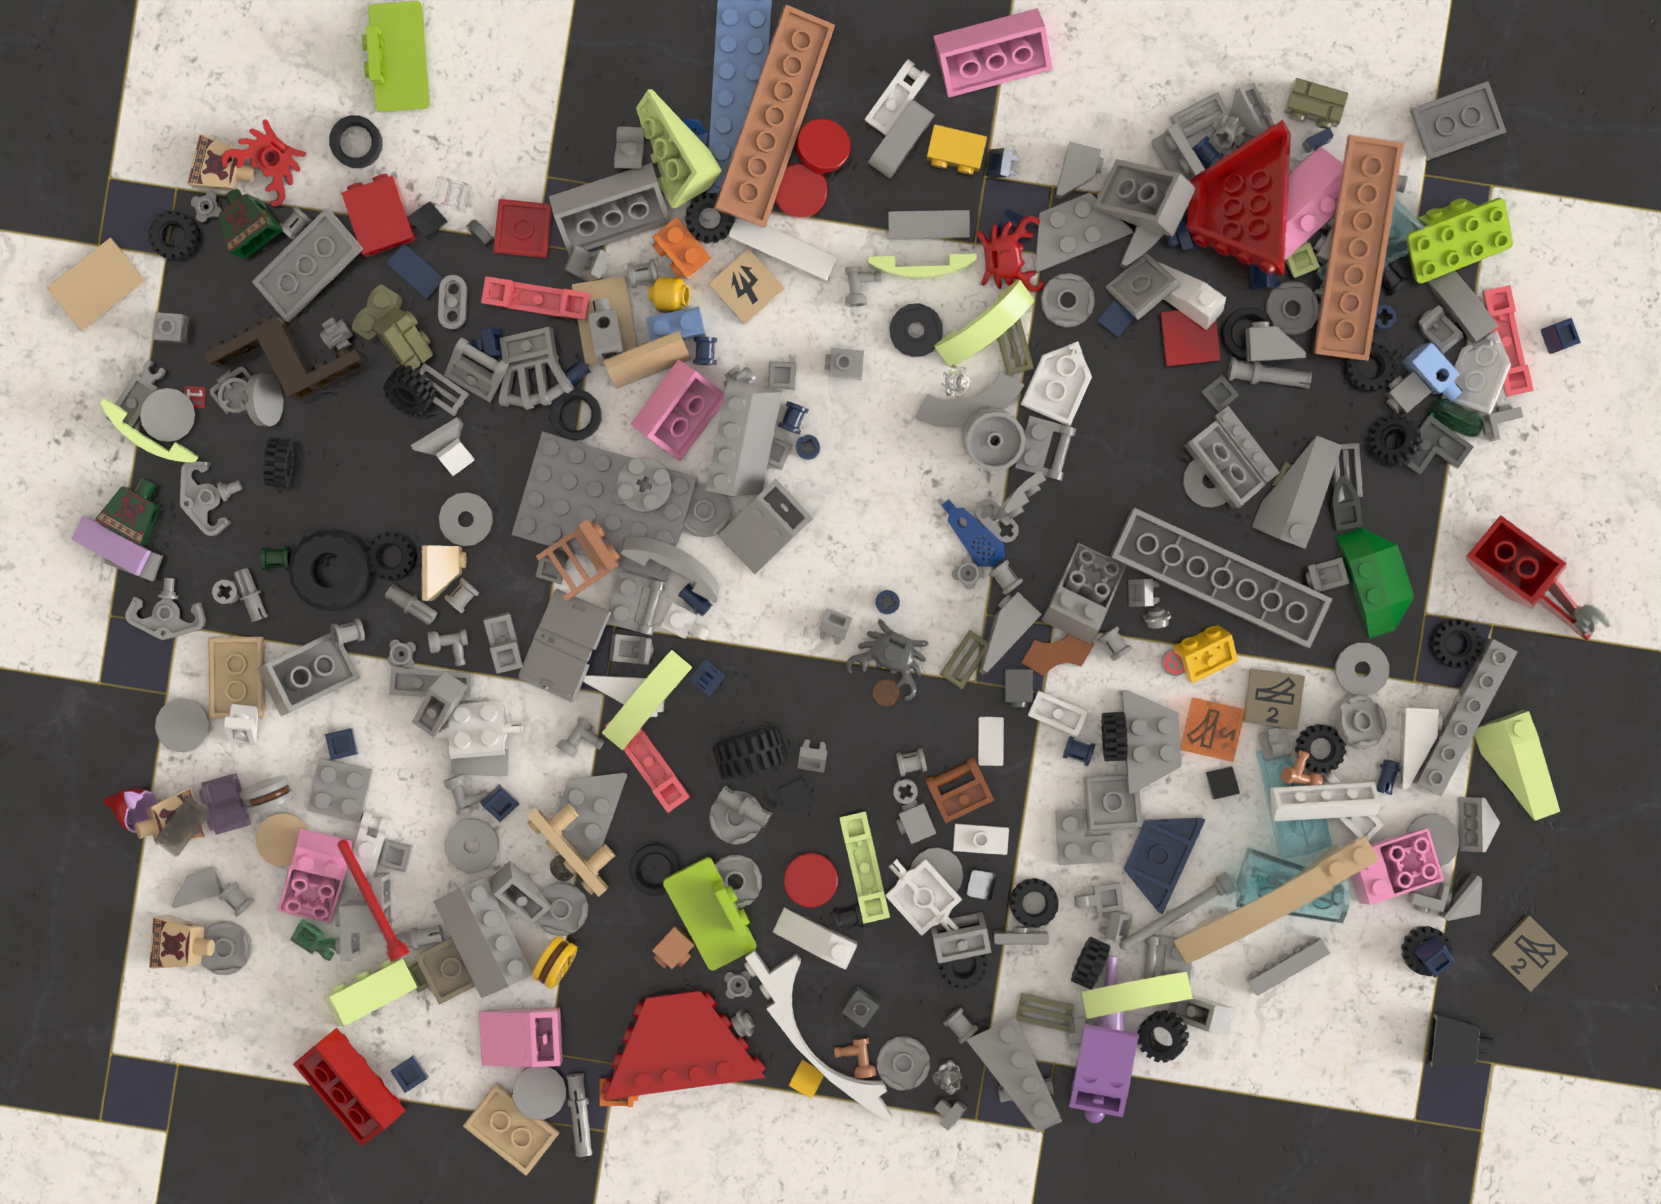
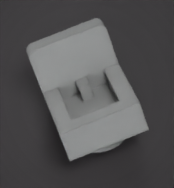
M575 246L570 254L565 270L586 282L600 279L608 269L607 260L610 254L603 250L588 252L579 246Z
M1440 305L1433 310L1430 309L1425 312L1419 321L1421 333L1442 354L1463 338V333L1445 316L1444 310Z
M1512 403L1495 407L1496 413L1484 415V421L1481 423L1484 436L1488 437L1490 442L1499 440L1500 435L1497 423L1522 418L1521 407L1512 408Z
M1344 558L1334 559L1317 565H1308L1309 572L1306 573L1308 585L1319 593L1351 584Z
M612 634L609 661L649 665V660L653 656L652 639Z
M1440 882L1436 897L1410 891L1407 901L1414 904V910L1429 913L1430 909L1444 912L1445 906L1448 907L1451 902L1452 891H1449L1450 885Z

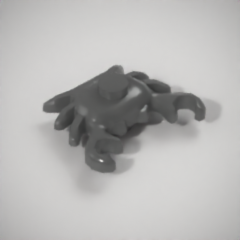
M879 619L878 625L884 634L868 631V637L874 638L876 641L860 643L858 645L859 649L870 648V651L849 657L846 662V671L848 674H851L853 672L851 665L854 662H859L862 665L861 670L866 672L869 661L874 660L876 667H885L893 675L900 672L902 677L896 684V688L900 689L903 685L909 686L911 691L908 695L904 696L903 700L910 701L917 692L916 684L910 674V668H913L916 676L920 677L922 674L920 667L913 658L915 657L921 662L926 661V658L916 651L914 647H925L929 643L925 640H913L896 633L882 619Z

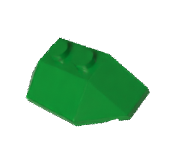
M1363 528L1335 536L1341 556L1345 560L1351 587L1368 639L1395 631L1414 598L1398 545Z

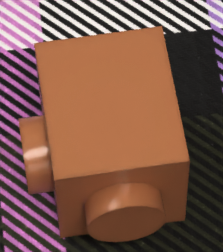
M675 925L653 948L652 951L656 954L653 958L664 968L667 965L671 969L676 965L681 968L691 957L688 952L695 943L681 928Z

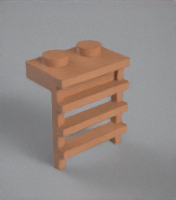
M589 519L579 524V528L536 555L539 561L548 555L571 589V592L563 596L565 601L576 596L621 566L617 561L620 558L619 554L612 544L607 546L602 538L605 533L597 521L592 523ZM574 537L598 571V574L592 578L588 576L567 544ZM561 546L585 581L578 587L575 586L553 552Z

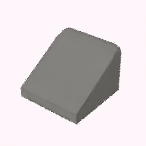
M556 549L553 552L566 570L570 558L565 551ZM547 555L539 561L535 577L561 585L563 577L550 557Z

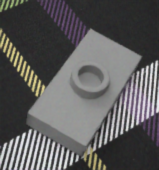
M1014 926L1013 931H993V941L996 945L1049 944V934L1047 931H1029V927Z

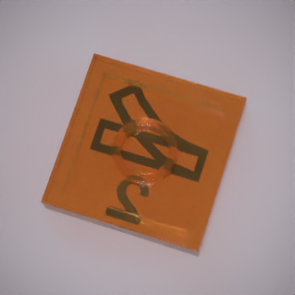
M1192 697L1180 750L1234 762L1246 709Z

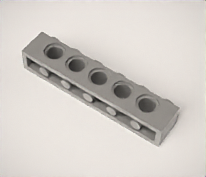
M1486 639L1482 651L1478 654L1480 656L1475 660L1443 720L1442 730H1438V737L1416 774L1413 783L1436 795L1442 796L1517 651L1494 639Z

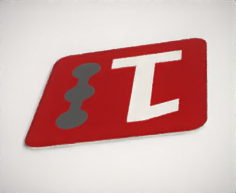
M185 386L184 394L190 399L193 407L205 408L206 388Z

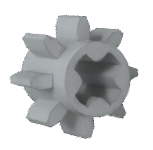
M1225 114L1221 120L1216 119L1211 126L1214 131L1210 137L1214 138L1218 147L1231 150L1235 144L1240 145L1244 139L1242 133L1246 128L1242 126L1238 117H1228Z
M330 318L321 324L325 330L319 334L330 350L337 347L338 350L343 351L352 345L348 339L353 336V333L343 319L336 322L334 318Z
M736 365L725 374L727 378L724 381L725 389L729 379L753 385L757 384L755 374L748 367L741 369L739 365Z

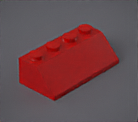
M337 1027L293 1063L295 1068L361 1147L386 1129L406 1111L401 1105L400 1100L388 1090L381 1077L373 1072L366 1063L365 1058L358 1054L349 1043L347 1036L341 1033Z

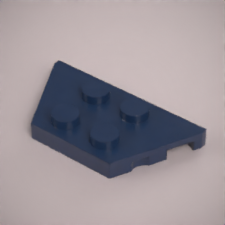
M1201 817L1146 819L1123 867V870L1157 912L1162 915L1205 823V819Z

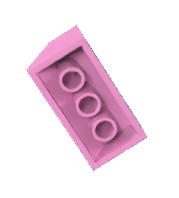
M1038 8L933 36L948 98L1053 70L1046 27Z
M1321 146L1317 147L1289 173L1285 260L1335 215L1343 163Z

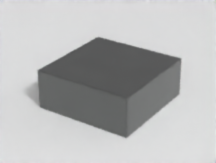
M1223 375L1219 376L1200 392L1217 413L1239 396Z

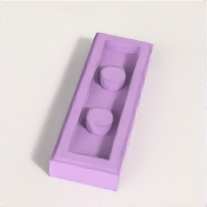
M85 515L82 516L72 537L73 541L135 575H140L151 553L150 550Z

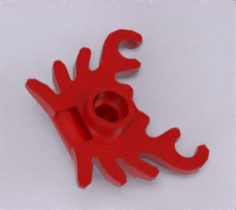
M264 119L262 125L266 134L255 129H249L250 134L256 137V140L249 138L239 139V144L249 145L247 149L226 150L222 154L220 161L221 165L226 167L228 165V158L234 156L236 158V167L241 168L246 158L249 157L252 167H257L265 177H273L272 182L266 186L265 191L271 192L275 190L277 192V199L270 201L269 204L271 206H278L285 199L283 176L285 175L288 185L293 184V176L289 165L295 171H300V167L292 158V155L305 157L306 152L286 145L276 136L269 121Z
M1032 215L1025 216L1012 233H1008V231L1012 227L1013 222L1008 221L999 236H997V225H993L990 241H988L982 231H977V236L983 245L985 254V272L981 280L982 286L986 285L990 276L993 275L998 289L1002 288L1001 278L1005 280L1008 286L1014 283L1012 278L1020 279L1030 292H1038L1045 286L1044 281H1040L1038 285L1030 283L1031 277L1036 274L1035 270L1020 271L1025 261L1022 259L1021 253L1024 247L1023 244L1018 242V239L1033 237L1032 232L1026 230V225L1030 222L1040 225V220Z

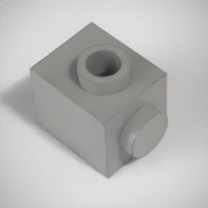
M832 348L831 354H826L824 370H830L829 377L862 380L864 351Z
M1413 371L1404 378L1400 375L1387 385L1390 390L1385 395L1388 398L1387 404L1395 413L1400 411L1401 414H1406L1432 391Z
M914 800L909 804L902 805L903 810L898 812L900 819H897L896 823L902 835L907 833L911 844L936 834L923 802L918 804L917 800Z

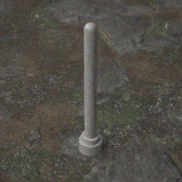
M1226 872L1216 877V881L1212 882L1213 886L1123 939L1119 943L1120 949L1124 951L1130 949L1217 895L1223 896L1225 894L1228 896L1236 891V887Z

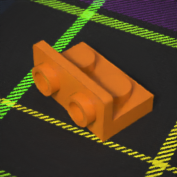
M677 216L652 236L655 241L652 244L653 248L661 257L665 254L673 262L669 267L679 278L684 275L688 279L711 259L710 255Z

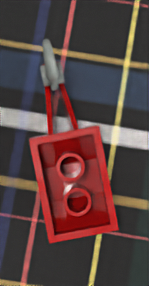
M1502 515L1497 518L1466 556V561L1490 586L1509 600L1531 609L1539 603L1566 623L1583 639L1588 640L1595 632L1598 620L1605 627L1610 626L1608 618L1593 605L1584 604L1583 606H1578L1558 581V577L1567 568V563ZM1549 591L1573 618L1544 594Z

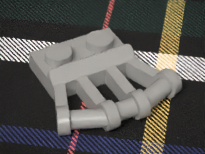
M545 327L500 338L502 359L509 364L503 376L499 395V404L501 406L515 405L524 407L526 410L532 409L534 405L538 404L543 406L550 405L555 398L564 392L569 393L574 390L572 383L565 376L558 363L559 355L556 352L553 328ZM545 365L550 366L559 382L551 389H548ZM535 368L539 393L532 395L528 369ZM515 372H518L521 396L511 393Z

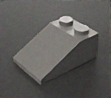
M1116 159L1093 207L1151 232L1173 237L1196 188L1181 173Z
M331 633L257 668L280 716L286 715L360 678L344 645L336 647Z

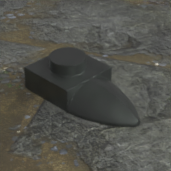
M1340 476L1334 488L1333 503H1330L1334 530L1336 531L1363 526L1357 491L1346 477Z

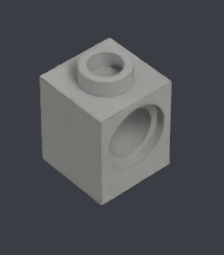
M155 312L153 339L159 342L187 344L189 317L182 314Z

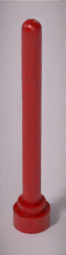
M345 839L340 840L338 848L388 944L385 946L388 950L385 953L389 961L393 962L410 953L405 942L402 943L401 939L396 938L349 843Z

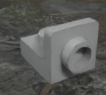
M617 127L614 168L642 169L644 129L642 127Z

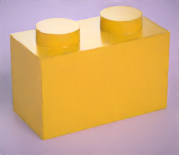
M934 125L926 160L931 161V166L946 169L947 165L958 167L957 171L960 173L973 175L974 171L979 172L987 137Z

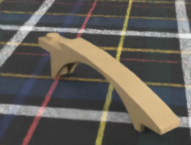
M1365 835L1342 848L1335 844L1310 866L1282 885L1233 911L1196 924L1195 928L1174 939L1173 942L1186 964H1189L1331 891L1333 886L1377 862L1379 858Z

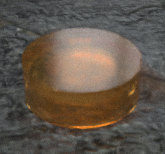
M882 679L874 685L873 697L878 704L890 706L898 700L900 691L899 688H896L894 681Z

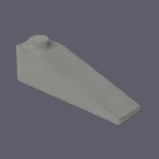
M1316 435L1296 459V462L1261 501L1251 527L1283 541L1306 548L1342 445Z

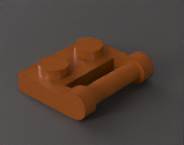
M974 756L966 759V763L934 778L930 776L925 779L945 824L994 801ZM970 772L973 773L974 780L942 795L940 794L938 787Z

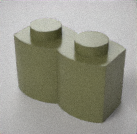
M382 284L377 286L368 298L367 307L362 309L355 317L352 330L370 342H376L379 340V337L373 330L372 325L380 318H384L385 314L393 308L398 307L400 309L402 297Z

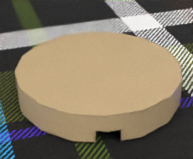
M277 813L266 818L259 826L256 834V846L259 854L270 864L289 866L299 829L309 830L307 824L291 813Z

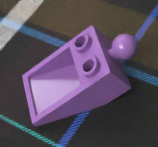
M1089 1024L1084 1025L1071 1085L1069 1107L1084 1110V1116L1089 1122L1098 1123L1103 1120L1105 1114L1123 1117L1137 1048L1138 1033Z

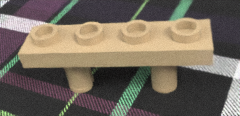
M570 804L565 806L551 819L547 818L537 806L526 815L530 819L527 823L536 834L541 832L548 839L545 842L548 848L554 854L559 852L565 858L563 862L565 867L573 875L577 872L584 880L581 884L591 895L596 893L599 897L608 889L607 884L599 877L598 871L615 854L604 844L588 859H583L562 835V830L579 816L578 812Z

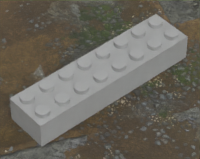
M1136 508L1131 509L1109 558L1304 648L1311 647L1332 601V598Z

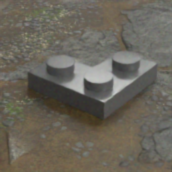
M1428 415L1419 427L1420 436L1423 438V443H1420L1422 447L1421 452L1416 451L1418 455L1416 459L1413 457L1409 458L1411 463L1406 465L1405 462H1402V464L1417 475H1420L1436 454L1455 469H1458L1474 446L1434 417Z

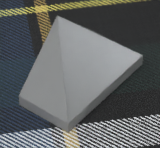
M1254 83L1235 90L1230 116L1239 118L1242 126L1246 128L1244 133L1257 137L1270 126L1275 125Z
M460 418L453 419L411 445L412 449L437 456L436 454L457 438H460L463 422Z
M1459 797L1460 851L1486 852L1500 822L1485 798Z
M1472 873L1451 898L1449 906H1445L1444 912H1440L1438 915L1447 921L1479 915L1481 910L1482 878Z

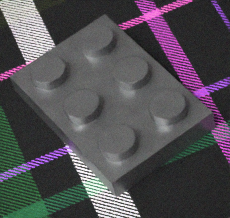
M1489 81L1410 109L1428 161L1506 133Z

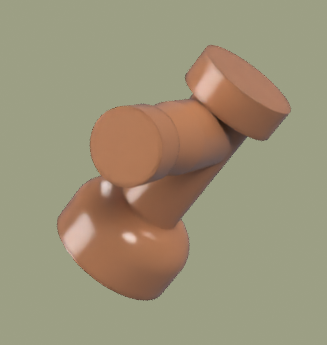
M1299 750L1298 758L1293 768L1286 767L1282 771L1281 779L1284 783L1291 784L1294 782L1303 786L1323 784V778L1320 773L1310 771L1302 774L1306 759H1308L1310 753Z
M868 1037L853 1039V1045L834 1048L836 1058L857 1056L859 1066L854 1070L855 1078L876 1076L875 1067L869 1065Z

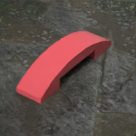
M485 276L481 303L536 314L586 320L591 293L531 285Z
M1507 285L1483 291L1484 307L1499 326L1489 334L1495 331L1498 332L1511 363L1502 385L1506 397L1534 391L1528 364L1525 365L1514 316L1516 308L1511 286Z
M641 728L624 748V751L651 787L652 792L664 809L669 813L690 798V796L658 749Z

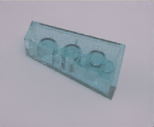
M1247 847L1236 882V907H1241L1265 895L1307 867ZM1344 880L1332 887L1331 891L1287 915L1343 924L1349 909V881Z

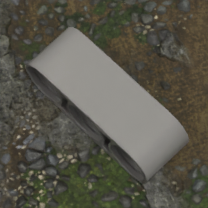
M912 100L873 153L868 164L890 179L927 129L935 115L915 100Z

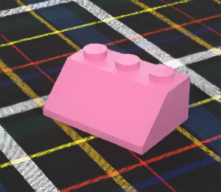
M678 359L630 425L681 461L723 404L725 394L694 369Z

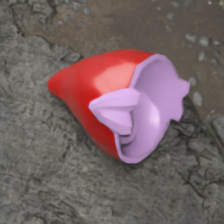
M140 788L121 790L119 793L107 796L104 799V804L111 808L120 826L136 833L135 823L148 819L145 809L157 803L154 793Z

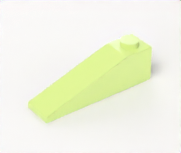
M652 89L647 90L637 105L636 110L641 126L644 129V136L646 139H650L654 152L650 155L652 163H657L661 175L658 178L659 186L671 207L677 208L710 189L722 170L710 150Z
M1520 710L1478 726L1474 738L1480 754L1511 790L1514 797L1531 818L1536 821L1560 812L1539 737L1529 711Z

